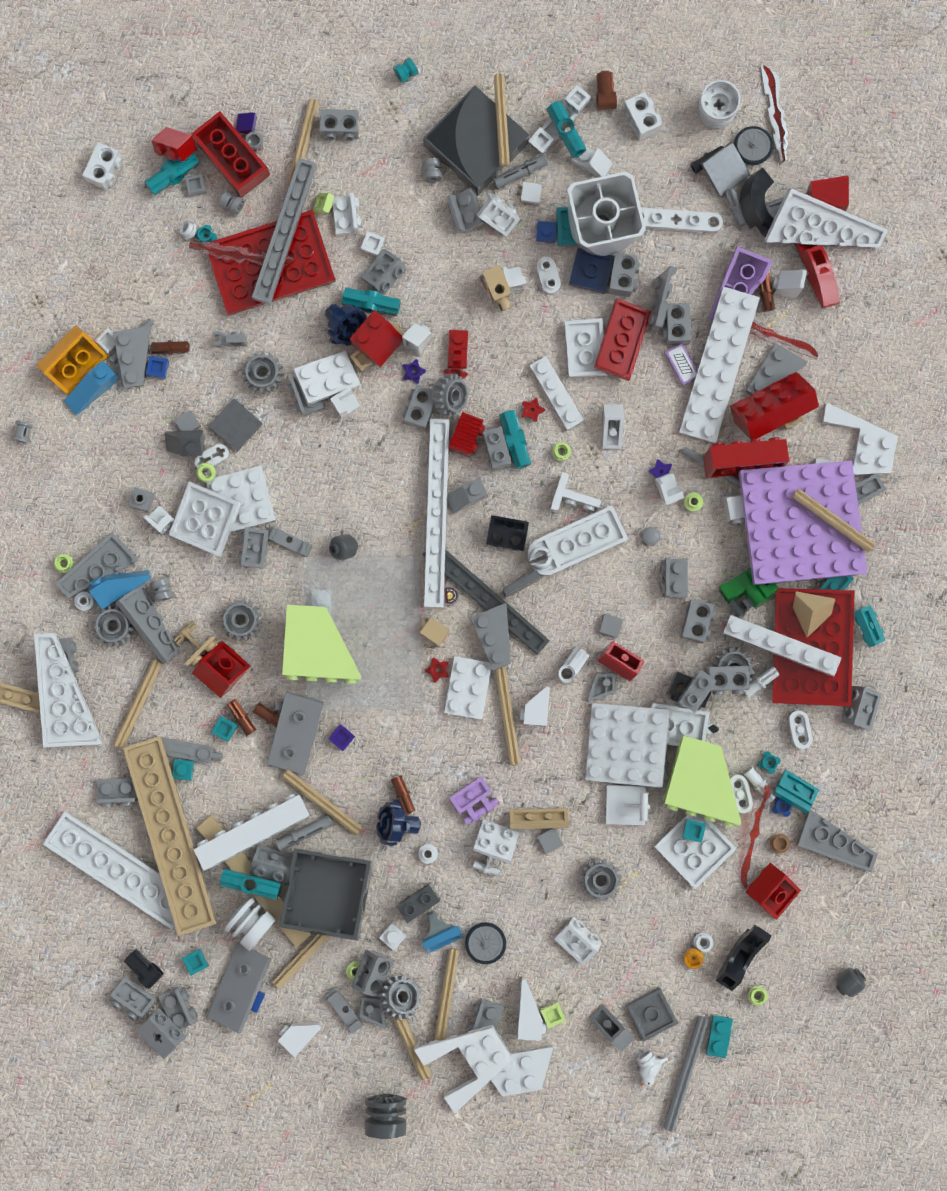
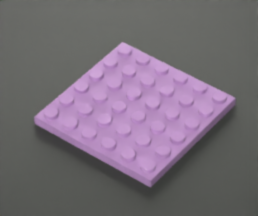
M852 460L739 471L753 585L867 574L864 549L792 498L797 489L802 490L862 534Z

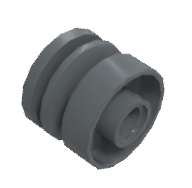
M379 1094L367 1097L365 1105L368 1107L365 1109V1113L374 1117L365 1119V1135L379 1139H392L406 1135V1119L399 1116L406 1114V1108L403 1106L406 1105L407 1098L393 1094Z

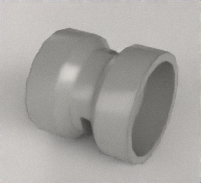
M439 158L423 160V168L425 169L424 181L429 183L441 181L443 179L442 172L440 171L441 160Z
M227 190L219 201V207L224 210L228 209L232 215L237 216L241 212L245 200L241 197H235L231 191Z
M168 578L150 583L151 589L155 593L153 596L155 602L173 598L172 591L169 590L170 582Z

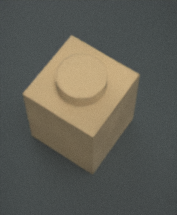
M432 617L429 620L425 619L419 627L421 629L420 634L438 647L450 632L448 628Z

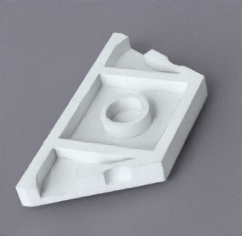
M552 1046L510 1053L512 1061L491 1079L502 1097L542 1089L553 1051Z

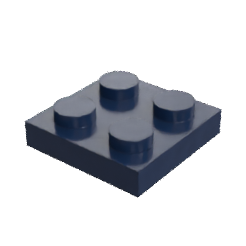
M577 248L569 286L605 294L614 256H597L584 251L582 248Z

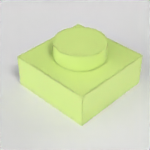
M330 193L317 194L313 212L316 214H329L334 196Z
M558 1001L540 1009L548 1029L566 1021Z

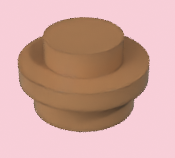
M775 834L770 839V847L776 853H784L790 846L789 839L784 834Z

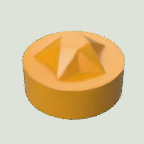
M696 948L688 949L684 954L685 965L692 969L702 966L704 960L703 953Z

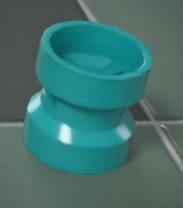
M410 57L405 59L403 64H397L393 67L397 78L402 84L407 82L410 76L415 77L419 74L415 63Z

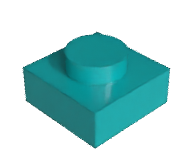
M220 716L211 733L230 742L238 724Z
M174 759L172 771L174 779L191 781L195 761Z
M686 819L682 838L702 843L706 823Z
M201 948L182 958L190 976L209 966Z

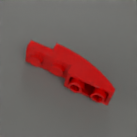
M794 243L809 272L806 278L822 309L839 304L840 298L835 275L823 245Z

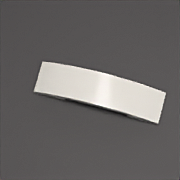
M578 85L568 94L563 103L566 112L573 121L591 99V96ZM551 118L528 141L541 154L559 139L558 131ZM568 127L563 128L562 131L565 132Z

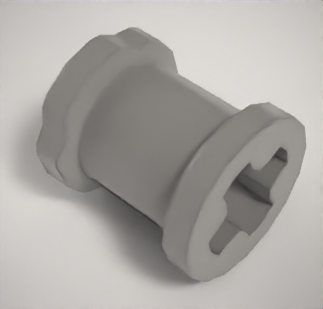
M16 421L15 434L11 439L28 444L29 431L33 425Z

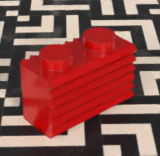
M168 127L164 128L151 140L154 152L158 156L163 155L173 161L184 162L194 151H197L196 144L190 134Z
M462 412L450 441L449 450L469 458L472 453L475 454L479 443H476L478 436L482 437L486 427L483 425L484 420Z
M615 640L604 648L598 659L599 663L629 682L638 675L645 662L638 655L615 643Z

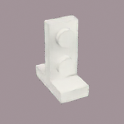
M562 472L550 511L557 513L562 499L568 505L576 506V504L583 506V509L594 512V509L598 510L601 500L565 489L569 474Z

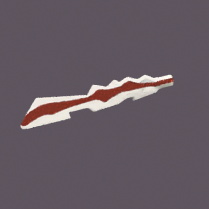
M762 65L761 73L764 93L769 95L770 107L767 111L770 125L774 131L772 137L775 149L779 154V161L783 163L787 161L786 148L788 141L786 136L788 132L785 128L787 124L783 120L784 110L779 107V75L765 65Z

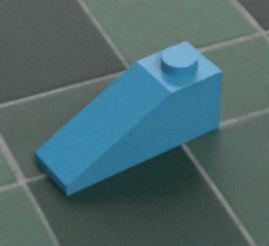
M102 360L85 375L64 402L77 416L120 378Z
M149 570L105 575L102 578L97 577L90 582L89 592L101 609H104L151 579V574Z

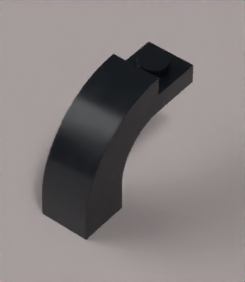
M762 167L751 174L743 184L740 193V207L749 228L752 229L756 226L760 233L766 237L774 218L766 208L765 193L774 181Z
M756 925L751 929H747L737 940L725 959L716 981L733 991L742 983L751 961L770 941L772 935Z

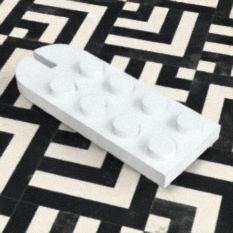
M611 505L535 540L528 549L527 557L528 561L531 562L545 555L546 559L531 564V568L534 571H538L540 575L549 576L628 541V538Z

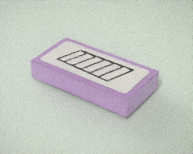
M683 344L665 352L682 386L695 380L697 370Z

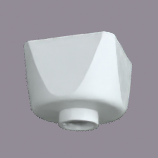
M621 172L575 182L569 186L567 196L570 230L574 241L584 251L597 256L612 255L627 248L644 233L646 227L634 178L630 173ZM599 216L607 217V218L609 219V221H603V220L599 219L598 217H599Z

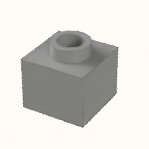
M134 487L128 505L149 513L155 494ZM139 496H143V501L138 502Z

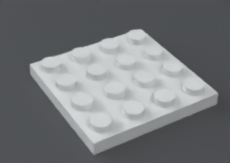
M592 703L585 780L663 788L670 710Z

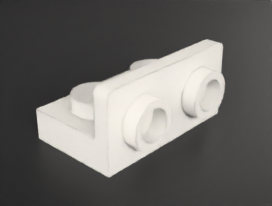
M350 192V196L333 198L336 236L359 234L358 228L362 227L361 217L357 216L356 209H360L359 199L354 197V192Z
M488 192L486 194L488 200L479 210L477 216L507 237L520 220L517 214L518 210L511 204H508V206L504 204V200L497 194L493 196Z
M572 917L569 923L554 938L582 966L598 952L602 944L598 936L591 933L583 922L575 917Z

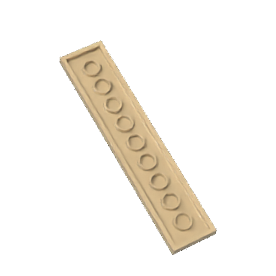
M155 737L124 747L123 751L178 936L217 924L200 864L193 850L195 849L162 737Z

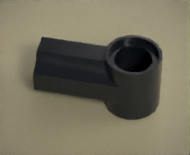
M137 948L124 960L137 975L139 982L147 989H150L164 975L162 970L155 963L150 962Z

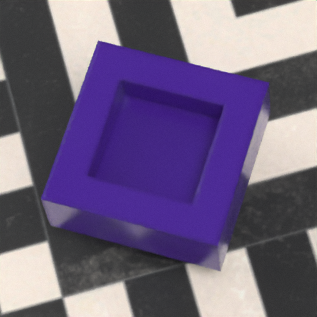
M340 724L328 739L340 750L344 751L356 736Z

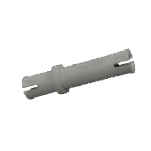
M541 154L493 178L495 187L498 190L528 174H534V171L548 165L544 154Z
M326 815L296 831L292 830L290 834L275 840L277 847L282 851L294 844L298 845L300 841L332 827L333 823L329 815Z

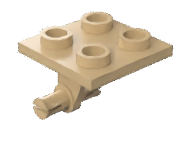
M193 621L185 628H182L181 632L173 639L179 645L187 637L198 648L185 662L187 666H197L203 655L215 648L219 640L217 636L212 635L201 646L190 635L198 627Z

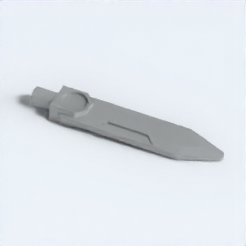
M162 737L167 756L203 763L212 762V760L222 761L223 754L214 752L215 749L209 746Z

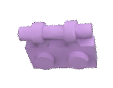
M482 776L449 797L459 814L465 810L469 813L464 818L467 825L473 821L477 822L480 820V816L486 812L490 813L494 810L495 806L500 804L496 797L490 801L486 798L492 791ZM481 800L484 805L474 811L471 806Z

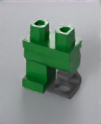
M751 568L729 582L719 585V592L740 619L744 618L745 613L751 607L757 609L765 602L771 600V596L778 590L776 583L753 585ZM746 595V599L742 600V603L737 604L735 602L741 596Z

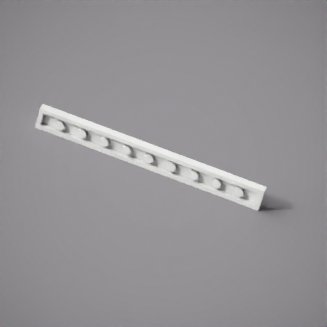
M430 419L424 608H443L449 419Z

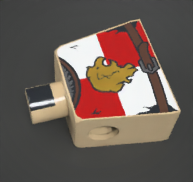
M497 265L482 272L480 279L491 303L497 302L501 312L511 308L507 298L511 295V290L501 266ZM495 288H499L502 293H496Z

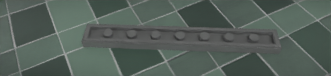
M445 549L444 574L486 611L506 603ZM506 603L508 630L538 655L550 640Z

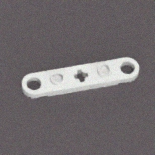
M641 208L647 229L716 233L723 225V219L717 213ZM674 216L681 220L677 225L674 224V221H671ZM709 219H716L718 226L710 227L708 224Z

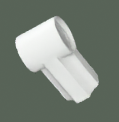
M576 646L557 673L558 680L563 684L571 683L590 655ZM563 670L570 671L571 678L564 679L561 672Z

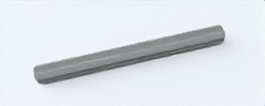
M703 1016L697 1017L664 1123V1129L670 1132L675 1130L708 1024V1019Z

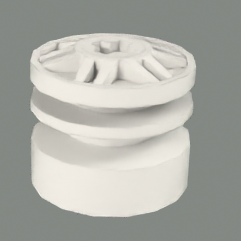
M717 80L705 87L698 104L699 118L704 125L720 129L732 123L739 109L741 99L739 90L735 85L726 80Z
M253 898L242 904L234 912L224 929L228 933L235 927L237 930L233 933V938L242 933L244 936L240 944L249 952L277 920L268 911L258 916L257 913L261 908L260 904L254 910L250 909L255 902Z

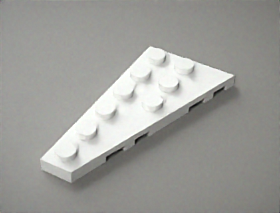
M789 187L764 241L769 243L782 242L880 248L888 230Z
M35 632L34 641L43 748L103 744L56 632Z

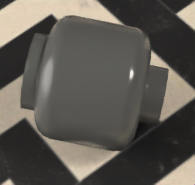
M350 534L335 536L330 541L329 552L336 560L350 559L357 553L358 543Z
M849 967L836 978L838 983L836 988L843 996L846 994L849 997H854L866 986V978L857 968Z

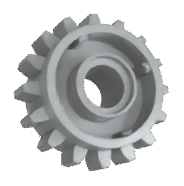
M264 352L261 355L254 353L253 358L248 357V363L243 364L245 370H242V374L246 375L243 381L248 382L247 387H253V392L255 393L260 390L261 394H264V391L271 393L273 388L278 389L277 384L282 383L280 376H284L283 371H279L283 366L282 364H277L279 362L278 358L273 359L271 353L267 356ZM262 369L268 371L264 377L258 376L259 371Z
M444 374V377H440L433 387L432 400L435 408L438 409L439 413L451 416L456 415V412H461L465 407L468 399L466 383L457 374Z
M242 599L241 603L234 600L233 605L227 604V610L222 609L224 616H220V619L224 623L220 624V626L226 628L224 630L225 634L231 633L229 638L233 639L237 636V641H241V638L244 637L247 641L248 636L255 637L254 632L260 631L258 624L263 623L259 620L262 614L256 612L259 609L257 606L252 608L253 602L249 601L246 604L245 599ZM240 615L246 617V622L243 625L237 624V618Z
M110 605L108 610L101 609L102 613L95 615L97 620L92 621L95 624V628L92 631L97 632L95 638H101V644L108 642V647H112L113 643L116 647H120L121 642L127 644L126 639H132L130 634L136 630L132 628L131 622L117 605L115 609ZM116 621L118 628L112 632L110 624Z
M732 647L728 648V653L722 650V656L716 655L718 661L712 663L716 667L730 666L731 663L737 666H749V676L755 674L754 671H751L752 667L755 666V664L750 662L752 657L746 656L747 651L741 653L740 648H736L735 651H733ZM717 675V676L715 677V679H716V680H719V679H720V680H721L720 685H722L723 679H722L721 676ZM739 675L734 676V684L737 686L741 685L742 678Z
M604 858L602 862L595 859L594 864L589 861V867L582 868L585 873L580 874V877L583 878L580 885L585 886L582 890L584 893L589 891L588 898L591 899L595 896L597 902L600 898L605 902L608 896L612 899L614 898V892L619 893L617 886H622V883L618 879L622 878V875L616 873L619 870L618 867L612 868L614 864L612 861L606 864V859ZM604 875L606 882L603 885H597V876Z
M404 975L391 977V980H386V986H381L382 992L378 996L381 1000L379 1005H382L383 1012H387L389 1018L395 1016V1020L408 1019L409 1016L414 1015V1010L419 1009L418 1003L421 1001V998H419L420 990L416 987L417 984L412 983L411 978L405 979ZM398 994H400L402 997L401 1002L398 999Z

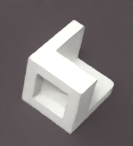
M506 266L502 267L511 292L526 289L525 276L522 275L520 267L507 269Z
M350 387L330 398L341 418L360 407Z
M673 473L655 479L661 500L666 505L684 498L683 492L677 486Z
M158 506L149 516H144L163 535L174 522V518L161 506Z

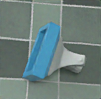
M435 910L427 914L430 920V931L422 943L428 954L464 938L458 926L441 922L437 918Z

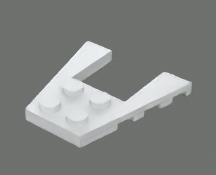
M826 403L822 423L859 430L853 459L854 476L874 475L876 473L878 475L890 474L892 472L898 436ZM816 458L814 464L834 461Z
M493 1025L474 1029L459 1036L457 1034L452 1035L450 1038L441 1041H430L426 1045L414 1046V1051L424 1066L459 1047L476 1074V1077L444 1094L445 1100L454 1113L512 1061V1055Z

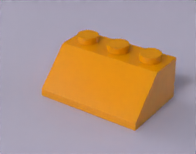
M75 325L36 366L61 390L69 395L85 375L102 360H105L108 355L84 331Z

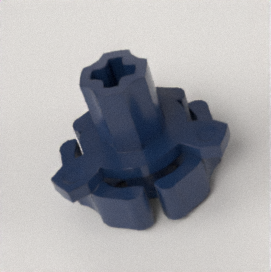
M331 304L325 310V316L329 320L328 327L330 329L327 332L330 336L329 342L346 346L351 345V333H355L367 319L365 312L358 306L353 307L351 304L341 308L337 304Z
M395 799L393 802H386L379 810L377 818L380 822H377L376 828L377 835L382 844L396 846L397 842L401 841L404 833H419L421 828L419 817L405 816L404 809H401L399 800Z

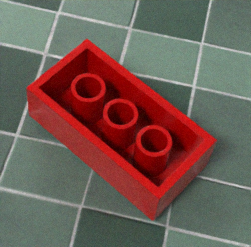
M221 111L191 133L195 144L241 198L270 176L268 167Z
M798 372L790 374L730 405L734 423L750 440L758 439L819 407L815 389Z
M779 437L770 438L768 441L753 439L748 443L734 441L727 445H723L721 442L714 443L703 456L706 479L738 476L740 470L783 467L790 461L787 440L780 439Z

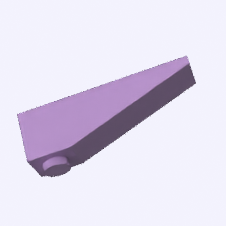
M736 246L708 319L713 320L723 287L752 295L757 287L766 279L773 260Z

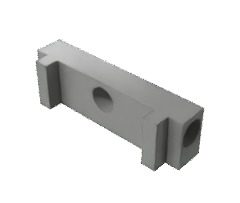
M270 526L268 540L308 557L312 549L311 544ZM289 537L293 539L291 543H287Z
M334 987L325 994L327 1001L330 1002L352 1034L364 1025L337 987ZM347 1006L349 1011H343V1007Z

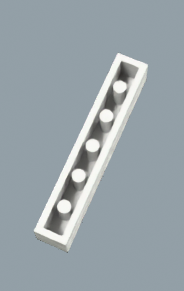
M730 615L723 633L726 636L832 677L835 676L841 661L839 656Z
M294 793L286 797L284 803L280 805L274 803L267 807L268 811L265 813L257 812L249 817V821L245 823L240 821L232 825V830L218 832L214 835L215 839L209 842L205 839L196 844L197 848L193 850L203 870L207 871L311 817L301 796H296Z

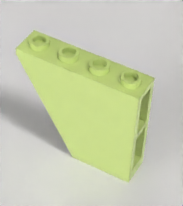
M287 605L282 675L286 676V680H298V677H306V681H318V678H325V682L337 683V679H344L345 683L356 684L357 680H361V675L326 607Z
M681 735L662 803L667 804L666 808L678 811V808L685 809V814L695 817L699 813L705 815L704 819L715 822L716 819L723 820V825L733 828L735 824L741 825L738 807L721 746Z

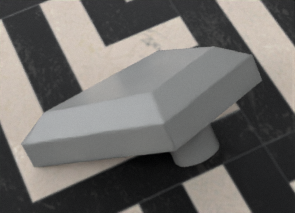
M615 673L595 675L588 702L616 693Z
M362 996L359 1017L386 1029L387 1024L383 1007L379 1005L381 1002L380 998Z

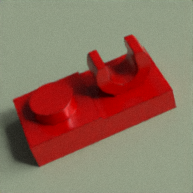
M449 330L448 368L467 369L468 330Z

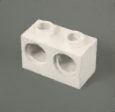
M645 92L625 101L623 107L639 141L660 132L662 125L661 116L658 113L656 114L653 109L654 103L651 97H647ZM641 105L644 107V110H638L635 106ZM644 122H651L652 126L648 127Z
M98 142L82 174L86 182L107 190L114 182L116 170L122 165L123 160L120 152ZM107 156H112L111 160L104 161ZM99 173H104L101 178H96Z

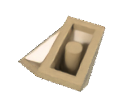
M796 591L793 609L806 637L831 616L835 602L834 598Z

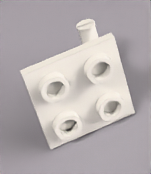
M607 785L606 824L645 825V821H648V809H650L646 786Z
M483 819L473 851L487 855L489 858L486 864L475 860L472 868L483 871V874L487 875L489 873L498 877L501 869L490 866L491 860L495 858L510 864L519 832Z

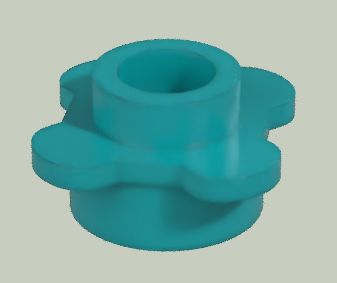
M204 225L199 228L195 235L203 247H206L205 243L217 239V235L212 232L210 225Z
M765 751L762 760L758 762V767L760 769L764 768L769 774H773L781 760L779 757L771 755L769 751Z

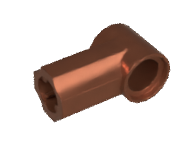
M601 71L596 75L598 90L596 96L597 110L617 109V95L614 92L613 72Z

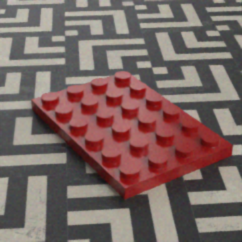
M313 210L301 213L272 302L336 282ZM277 221L205 243L228 316L265 304L252 300V295Z
M778 588L775 603V632L839 656L841 661L835 676L832 677L774 654L773 667L777 669L779 676L773 680L772 703L851 707L855 590ZM796 591L835 599L831 616L808 637H806L793 609Z

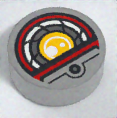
M452 586L445 587L444 604L448 606L456 604L459 600L458 590Z

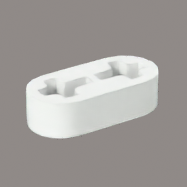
M217 444L204 451L202 456H197L195 458V465L198 467L201 464L202 458L205 460L211 458L207 463L216 467L229 458L230 452L225 445ZM218 449L225 450L223 453L224 457L216 456L213 458V456L218 454Z

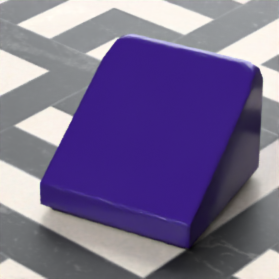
M256 113L238 114L236 125L238 133L249 134L250 132H255Z

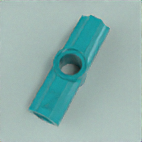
M555 101L551 103L546 110L571 157L577 158L583 155L587 149L562 102ZM565 127H569L571 129L568 132L562 131V129Z
M194 153L189 158L187 157V160H184V162L168 160L161 166L160 171L144 182L150 191L157 195L168 186L180 183L184 179L185 174L197 167L200 161Z
M346 287L342 297L343 305L351 304L353 307L358 306L367 313H372L375 310L377 313L398 316L401 299L383 296L381 293L373 290L360 291Z
M515 410L499 414L508 451L510 450L515 469L530 466L531 460L526 448L525 435L523 430L520 429Z
M224 869L219 886L277 900L281 883L259 878L255 875ZM247 879H252L255 882L254 889L246 887Z

